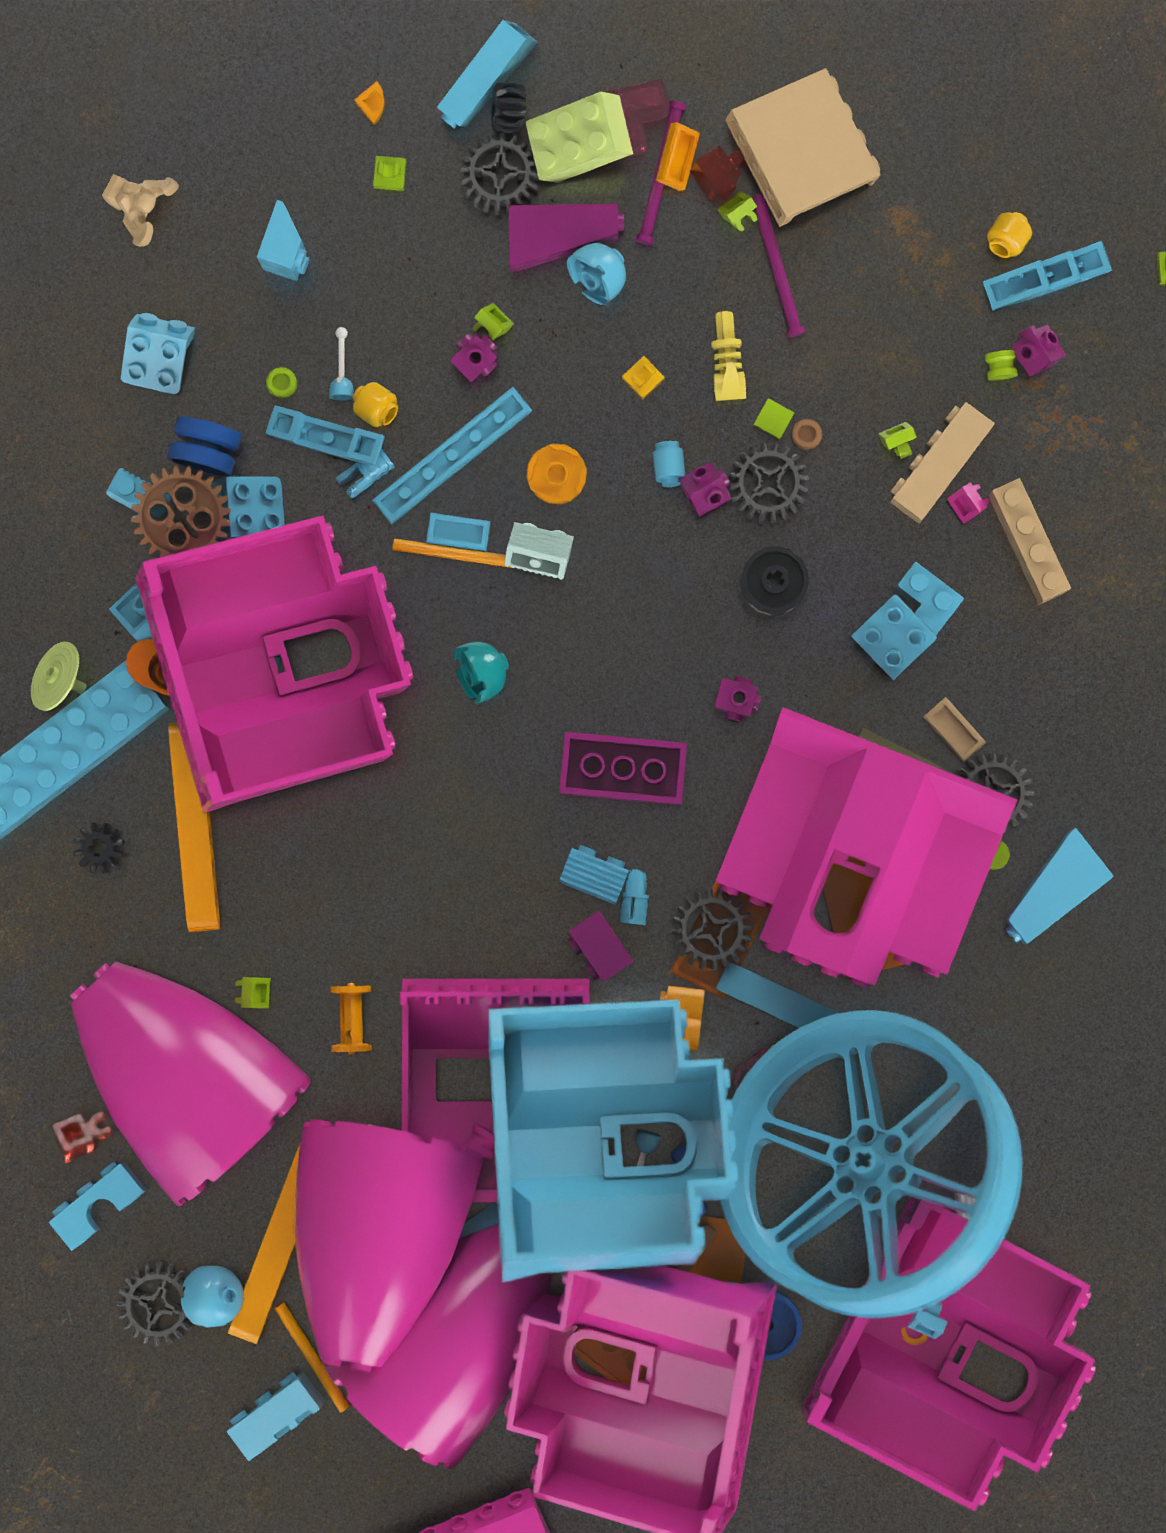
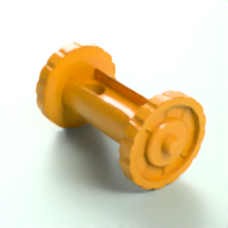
M348 983L347 986H331V993L340 994V1044L332 1045L331 1052H348L349 1055H354L356 1052L372 1051V1045L363 1043L362 994L371 992V986H355L354 983Z

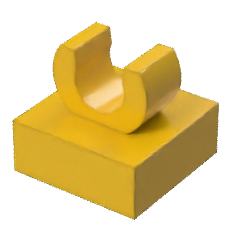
M643 356L622 376V379L643 400L665 377Z

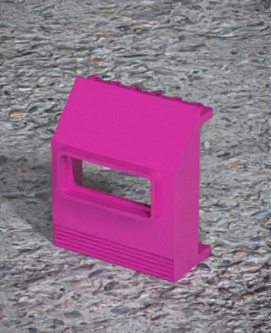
M402 979V992H400V1004H402V1131L422 1137L425 1143H427V1138L429 1137L451 1142L452 1145L458 1146L459 1150H462L466 1140L471 1139L474 1124L494 1132L492 1101L436 1100V1060L438 1058H489L488 1026L490 1009L589 1004V979ZM493 1148L494 1155L491 1160L483 1157L472 1202H498L495 1148Z

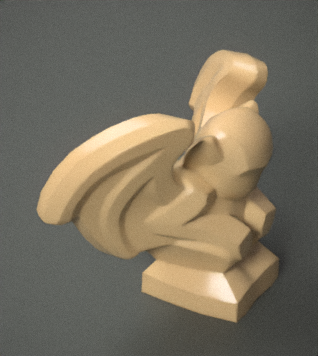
M113 174L102 197L115 209L124 211L123 223L134 238L133 244L144 247L149 244L153 235V225L149 221L146 222L145 217L153 210L158 196L163 194L166 196L172 195L177 191L179 185L170 177H167L165 180H144L143 183L137 184L128 182L126 179Z

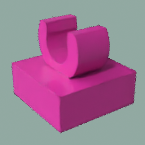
M970 482L947 498L963 524L987 508L986 505L989 503V499L987 497L982 500L977 492L981 488L979 484L972 485Z

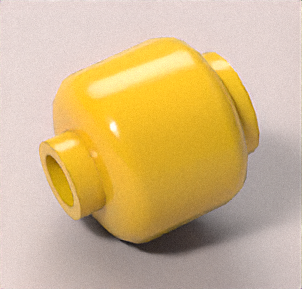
M1018 212L1002 213L988 231L987 240L989 247L993 253L1002 258L1018 256L1032 236V229L1023 214Z
M371 382L365 386L362 385L353 394L354 414L371 426H386L397 415L396 395L379 383Z

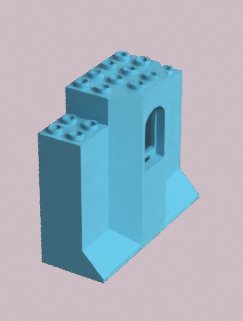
M679 1000L489 1010L488 1044L502 1282L542 1272L695 1264L697 1255L702 1254L704 1230L703 1227H697L699 1215H702L701 1200L728 1199L731 1189H735V1181H738L737 1163L731 1162L732 1150H735L734 1131H728L730 1119H732L731 1099L726 1100L727 1088L730 1087L729 1069H723L722 1059L687 1061L689 1059L688 1040L682 1039L687 1028L686 1010H680ZM669 1123L677 1125L683 1131L687 1147L685 1156L679 1163L673 1165L623 1167L620 1126ZM608 1139H614L615 1155L609 1156Z

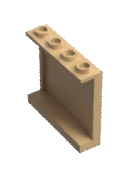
M826 68L732 109L725 119L779 227L789 223L794 216L867 183L869 186L873 185L881 175L877 159L870 155L866 147V139L863 132L856 128L852 120L851 108L846 102H843L839 94L838 83L833 76L829 75Z

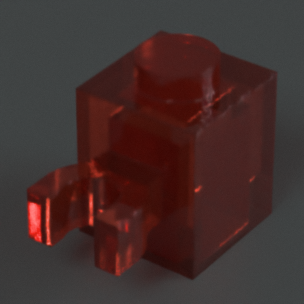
M718 146L697 159L690 172L710 200L718 195L724 198L736 189L735 184L740 177L737 168L744 165L746 160L740 148L727 156L721 146Z
M103 1111L93 1115L90 1121L86 1123L82 1114L79 1113L52 1125L53 1137L65 1163L94 1151L93 1138H106L112 1135L110 1126L104 1129L96 1127L98 1122L105 1120Z

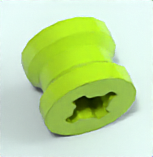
M1003 350L985 355V362L989 364L990 369L987 373L988 380H1004L1018 376L1017 368L1013 366L1015 351Z

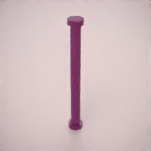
M671 100L668 103L670 112L640 234H636L635 238L636 242L644 245H653L654 238L651 236L664 187L663 183L656 181L670 124L674 122L679 123L681 113L686 110V104L679 101Z
M763 194L754 195L751 198L757 206L755 212L789 330H787L788 337H795L804 334L806 331L804 326L800 325L766 206V200Z

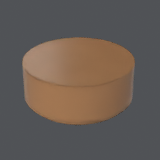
M803 419L793 427L791 438L797 448L805 451L812 450L819 445L822 438V430L820 425L814 420Z

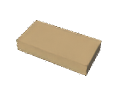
M946 697L922 717L962 763L986 743Z

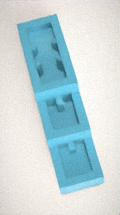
M1099 241L1073 252L1070 250L1044 261L1033 262L983 281L994 311L1112 271L1103 242Z

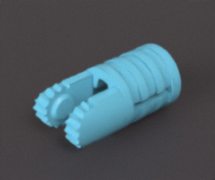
M381 449L376 465L356 462L338 475L336 480L340 485H344L360 474L363 475L362 478L347 489V495L350 499H353L374 484L376 480H379L381 476L387 474L389 470L394 469L395 466Z
M633 869L628 873L626 890L622 892L619 923L646 925L649 895H646V881L648 879L646 873Z

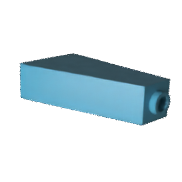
M502 20L437 106L443 112L441 118L454 128L457 125L467 127L492 98L496 84L505 83L537 45L538 41L516 23Z
M1077 828L1071 829L1066 833L1006 917L1005 922L1008 924V927L1005 930L1014 942L1021 941L1023 944H1028L1114 877Z

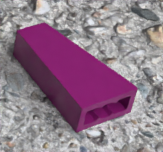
M618 204L509 205L510 272H517L572 255L584 245L592 243L604 245L617 241L618 231H624V213H618Z

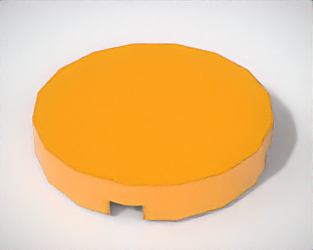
M553 443L541 448L532 455L527 465V481L530 490L538 499L548 504L560 505L572 501L581 493L586 484L587 469L584 460L575 449L565 444Z

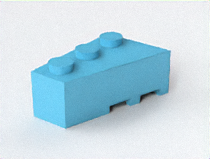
M304 1371L297 1376L294 1372L290 1373L279 1382L282 1388L274 1394H271L268 1390L254 1401L257 1407L247 1414L243 1409L229 1420L232 1426L226 1432L248 1461L275 1443L290 1429L292 1430L311 1413L314 1414L321 1409L325 1399Z

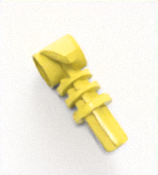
M730 311L718 312L715 315L717 340L711 342L713 350H718V354H714V360H719V364L715 365V371H720V373L714 374L715 401L746 399L744 371L738 372V369H742V363H737V359L741 358V352H736V348L742 346L741 339H735L734 316Z

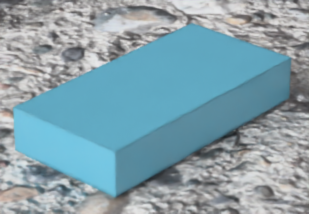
M430 513L426 543L486 552L491 522Z

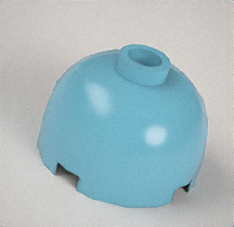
M592 243L577 249L567 259V269L571 279L575 284L580 281L588 289L582 291V293L596 304L605 305L613 300L625 284L626 270L624 258L617 249H612L600 243Z
M217 1265L200 1266L191 1271L184 1280L182 1287H185L184 1297H181V1306L185 1316L193 1324L204 1327H220L234 1320L240 1312L244 1301V1289L239 1278L231 1270Z

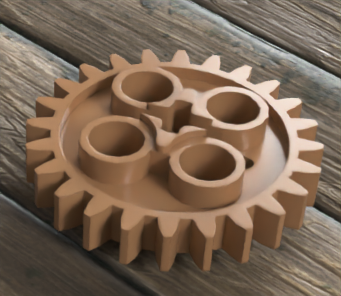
M175 465L172 474H169L168 470L163 467L161 478L152 473L150 475L153 482L152 485L144 481L142 482L141 486L146 492L135 493V497L141 503L132 504L131 509L139 512V514L131 517V522L140 523V526L134 530V534H144L140 545L150 543L149 554L159 550V558L166 555L219 543L217 536L227 537V533L221 529V526H230L231 521L223 518V515L231 513V508L222 507V504L228 500V496H218L223 486L217 485L212 487L211 484L214 478L212 475L204 480L202 479L203 469H200L196 475L191 474L190 465L187 466L185 473H180L178 465ZM181 486L189 487L193 492V497L188 501H182L177 497L176 490ZM165 492L170 494L181 512L184 510L188 511L186 520L197 531L198 537H194L183 519L176 520L174 518L176 510L164 497ZM155 504H162L167 508L168 515L164 518H156L152 515L151 507ZM197 512H207L211 517V522L206 526L198 525L194 520V515ZM174 529H180L185 532L186 540L182 543H175L170 539L169 533Z

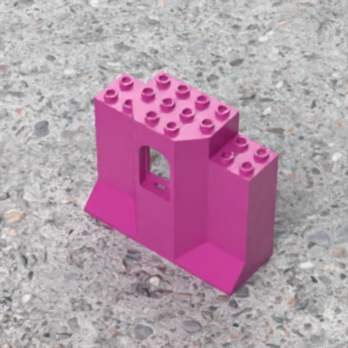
M324 516L142 562L135 577L203 813L245 799L382 762L393 754L392 749L395 748V741L390 730L386 731L383 719H386V710L383 702L377 701V699L402 693L411 685L410 680L413 679L410 663L408 661L404 662L401 650H404V641L401 633L396 632L393 625L396 615L392 603H387L384 591L387 590V584L384 574L382 572L378 573L377 567L372 566L341 575L340 571L343 570L340 554L333 551L331 541H334L333 529L330 523H325ZM327 629L340 631L350 645L351 655L348 665L340 670L295 682L283 641ZM280 655L285 672L279 673L274 656Z
M783 707L770 746L716 882L722 884L720 890L734 896H739L741 892L750 895L749 902L764 908H768L769 903L773 904L759 939L765 942L764 948L779 954L783 953V950L793 954L791 960L805 966H810L814 962L822 966L820 972L835 978L839 977L840 974L851 977V983L867 989L869 984L874 986L877 984L889 952L894 953V960L908 966L911 965L912 961L924 965L923 972L939 978L941 972L948 974L1017 799ZM849 855L866 861L865 867L847 861ZM833 862L874 878L856 924L850 931L845 933L828 931L816 921L814 916L816 903Z
M910 1196L897 1221L899 1276L912 1274L937 1260L960 1236L969 1220L943 1206ZM1003 1239L994 1255L979 1273L958 1291L938 1302L943 1305L938 1318L947 1321L944 1332L937 1339L928 1337L924 1343L919 1345H911L903 1340L901 1328L906 1327L907 1335L913 1339L920 1338L923 1335L907 1327L911 1316L915 1312L885 1318L848 1316L800 1408L803 1416L809 1424L975 1511L978 1505L983 1506L990 1493V1489L987 1486L992 1477L997 1478L1001 1473L1005 1463L1002 1460L1003 1455L1037 1473L1041 1466L1044 1468L1047 1466L1053 1453L1050 1447L1055 1438L1059 1440L1067 1427V1422L1064 1420L1069 1410L1074 1411L1077 1408L1082 1396L1079 1394L1083 1383H1089L1096 1370V1366L1093 1365L1095 1359L1085 1351L1063 1340L1065 1336L1069 1338L1077 1324L1074 1318L1079 1308L1083 1310L1091 1297V1292L1088 1291L1090 1285ZM883 1248L881 1253L884 1281L886 1278L885 1251ZM869 1275V1277H868V1279H867L865 1285H867V1283H868V1281H869V1279H870V1275ZM978 1340L1021 1362L1026 1367L1028 1373L1027 1384L1022 1394L1015 1400L1010 1402L1000 1401L959 1379ZM960 1345H962L966 1349L957 1364L952 1360Z
M667 1266L564 1271L562 1282L566 1284L565 1294L558 1297L544 1293L536 1302L531 1304L530 1309L526 1313H522L519 1319L518 1331L521 1332L520 1341L516 1344L513 1359L517 1363L516 1369L512 1372L509 1380V1388L512 1389V1395L506 1404L504 1416L508 1417L506 1430L538 1439L535 1448V1455L539 1456L538 1463L535 1465L530 1482L534 1484L532 1496L653 1533H722L737 1510L777 1283L729 1284ZM583 1338H590L636 1351L631 1386L583 1371L575 1358V1345ZM642 1365L647 1366L645 1381L639 1379Z

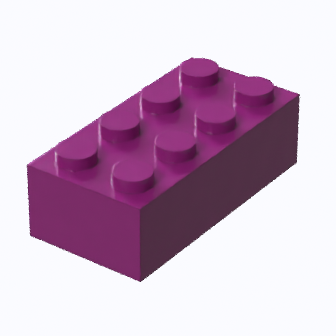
M565 732L559 794L681 806L687 743Z

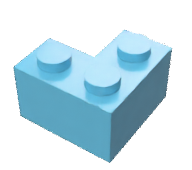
M917 562L911 566L894 589L918 607L914 613L935 635L938 634L964 600L961 595Z

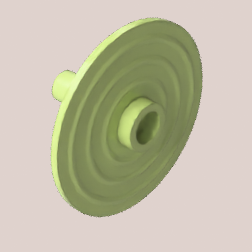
M65 641L57 643L46 652L39 662L31 684V699L36 708L48 711L57 707L66 698L70 690L78 694L85 692L86 683L76 679L79 669V653L72 643Z

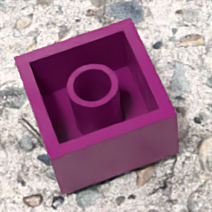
M597 911L568 931L572 936L567 939L568 943L577 955L583 952L589 961L584 966L594 981L600 977L602 982H605L634 962L600 911Z

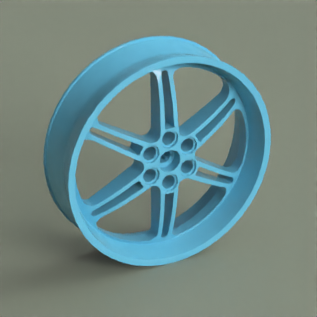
M852 1011L818 1019L788 1034L772 1046L746 1074L731 1100L732 1119H730L728 1131H734L735 1150H732L731 1162L737 1163L738 1181H735V1189H731L728 1199H720L728 1225L743 1251L764 1273L781 1285L797 1292L807 1300L825 1309L862 1318H885L905 1315L932 1306L958 1291L979 1273L994 1255L1007 1233L1016 1210L1022 1182L1021 1143L1011 1108L994 1080L978 1063L966 1055L941 1032L923 1022L907 1016L883 1011ZM880 1043L897 1044L928 1055L946 1069L948 1076L943 1086L890 1130L885 1129L878 1087L871 1062L872 1049ZM857 1053L859 1054L870 1117L866 1119L855 1059ZM835 1058L844 1059L852 1124L851 1134L847 1138L836 1139L779 1120L774 1116L773 1110L780 1099L802 1075L828 1060ZM959 1089V1091L946 1103V1101ZM977 1100L985 1122L987 1137L986 1170L980 1185L976 1188H968L914 1167L913 1159L915 1155L948 1124L968 1101ZM777 1127L827 1145L829 1148L826 1155L773 1135L769 1133V1128ZM874 1131L873 1139L865 1143L866 1135ZM898 1141H902L899 1151L892 1153L893 1145ZM769 1143H775L834 1169V1176L827 1185L773 1229H765L763 1227L756 1200L758 1159L762 1148ZM850 1151L848 1161L841 1163L843 1154ZM869 1160L871 1164L866 1168L865 1164ZM905 1171L906 1176L904 1180L896 1183L897 1175ZM921 1180H925L974 1198L976 1201L973 1205H968L918 1188ZM854 1181V1187L851 1192L845 1194L846 1185ZM881 1191V1199L873 1204L872 1198L874 1194ZM908 1195L967 1213L970 1216V1220L963 1232L937 1260L912 1274L899 1276L895 1205L900 1197ZM837 1198L835 1202H833L826 1209H824L828 1204H830L833 1200ZM861 1204L870 1266V1279L867 1285L858 1289L834 1286L811 1276L803 1270L794 1259V1250L830 1226L856 1205ZM881 1216L886 1264V1278L884 1281L878 1217ZM800 1226H802V1227H801L800 1229H798L795 1233H793V1234L790 1235L788 1238H786L785 1240L782 1241L783 1238H785V1237L788 1236L790 1233H792L793 1231H795L797 1228H799Z

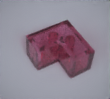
M663 79L606 92L620 96L633 151L632 155L626 157L646 153L647 142L642 123L669 116V104Z

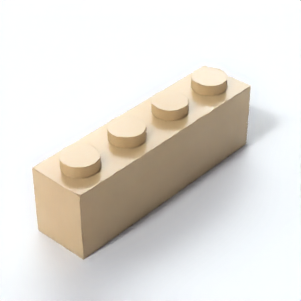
M967 402L964 403L961 409L957 406L952 409L945 419L949 425L943 433L937 429L927 443L931 447L927 454L922 456L919 453L909 466V469L913 471L906 481L900 478L891 490V493L895 496L890 503L918 524H920L995 424Z
M1018 478L992 490L988 497L1038 605L1071 589L1070 584L1021 479Z

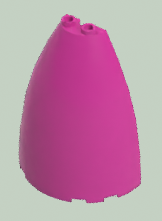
M117 961L111 966L105 963L93 974L96 980L88 988L83 983L70 995L73 999L70 1004L80 1042L95 1085L112 1120L153 1179L176 1206H181L185 1202V1197L190 1201L202 1192L206 1187L207 1179L214 1182L246 1154L272 1128V1125L275 1123L273 1117L276 1114L280 1118L285 1115L297 1102V1094L299 1092L302 1094L308 1088L312 1079L277 1046L238 1016L198 992L159 975Z
M324 1120L304 1122L297 1166L294 1232L299 1278L307 1315L320 1357L323 1358L322 1364L340 1367L341 1361L353 1363L352 1369L370 1372L371 1366L381 1368L406 1337L434 1295L453 1257L472 1204L484 1154L467 1147H462V1150H459V1147L452 1145L451 1142L429 1137L427 1138V1143H425L422 1137L413 1135V1133L342 1121H335V1126H332L331 1122Z
M499 1223L468 1234L458 1240L453 1257L431 1300L409 1333L381 1368L371 1366V1371L365 1372L352 1369V1362L341 1361L340 1367L327 1365L325 1370L336 1385H343L347 1389L348 1395L346 1399L386 1437L406 1451L409 1448H414L417 1450L418 1457L428 1464L437 1466L439 1462H442L446 1469H453L465 1458L486 1430L510 1392L509 1380L512 1372L516 1369L517 1363L513 1359L516 1344L520 1341L521 1332L518 1331L519 1319L522 1313H526L530 1309L533 1302H536L544 1293L549 1292L553 1272H542L502 1282Z

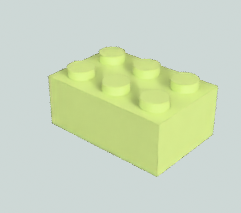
M598 92L525 121L539 180L559 183L633 154L619 95Z

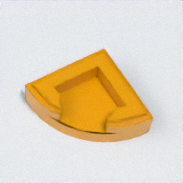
M378 81L354 99L356 105L373 125L380 119L385 105L383 90Z

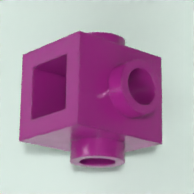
M1048 324L1036 329L1035 325L1028 327L1018 334L1021 339L1011 345L1016 353L1018 362L1023 365L1029 377L1046 370L1066 356L1059 344L1057 335L1050 329Z
M477 332L471 337L468 333L455 345L459 350L450 359L458 370L472 382L480 373L485 377L497 366L494 360L498 357V353L495 351L498 346L487 334L482 337ZM479 352L481 357L474 358L471 353Z
M711 462L696 468L693 472L678 479L689 503L699 516L718 508L721 504L731 499L726 488L730 486L726 474L722 469L717 472Z
M735 676L734 680L722 678L714 710L725 712L724 718L742 722L743 717L749 719L751 712L757 713L761 695L756 694L758 687L752 686L753 680ZM741 695L744 700L743 703H736L733 696Z

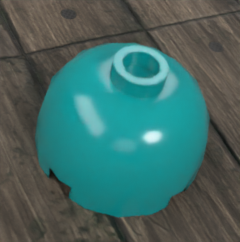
M480 641L466 643L453 650V661L459 659L460 668L455 670L458 680L469 699L476 698L475 704L491 699L504 688L506 670L509 669L506 656L502 652L498 653L493 646Z

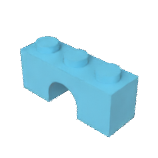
M125 1161L118 1166L115 1162H112L100 1172L103 1177L94 1185L89 1181L76 1192L79 1198L71 1204L67 1201L63 1202L52 1212L55 1217L49 1221V1224L71 1251L78 1248L100 1229L91 1215V1209L96 1200H109L120 1212L148 1190Z

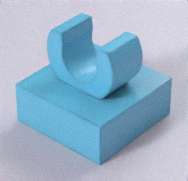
M936 1303L925 1308L924 1311H916L911 1316L907 1327L937 1339L944 1332L947 1321L938 1318L943 1305Z

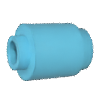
M678 441L656 443L655 451L653 452L656 482L662 483L663 487L679 486L680 482L678 479L686 476L683 449L680 448Z

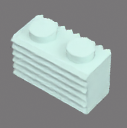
M514 522L504 565L517 568L518 570H528L530 573H540L542 576L558 577L561 580L565 575L574 536L567 535L560 530L550 531L537 528L531 523L521 524Z

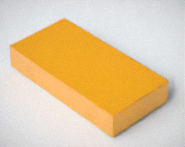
M678 122L670 124L656 181L678 191L686 189L700 136L699 132Z

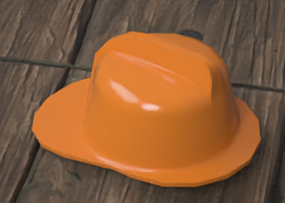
M153 639L138 641L132 645L127 653L126 666L128 673L140 685L161 694L169 695Z

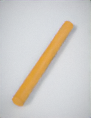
M395 538L393 542V551L506 567L504 565L506 555Z
M285 1302L275 1307L274 1310L339 1412L341 1413L349 1408L350 1404L326 1372L325 1365L322 1364V1360Z

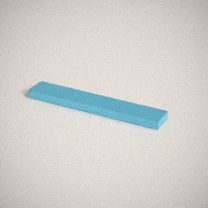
M514 387L510 388L376 496L372 502L392 525L530 414L532 409Z

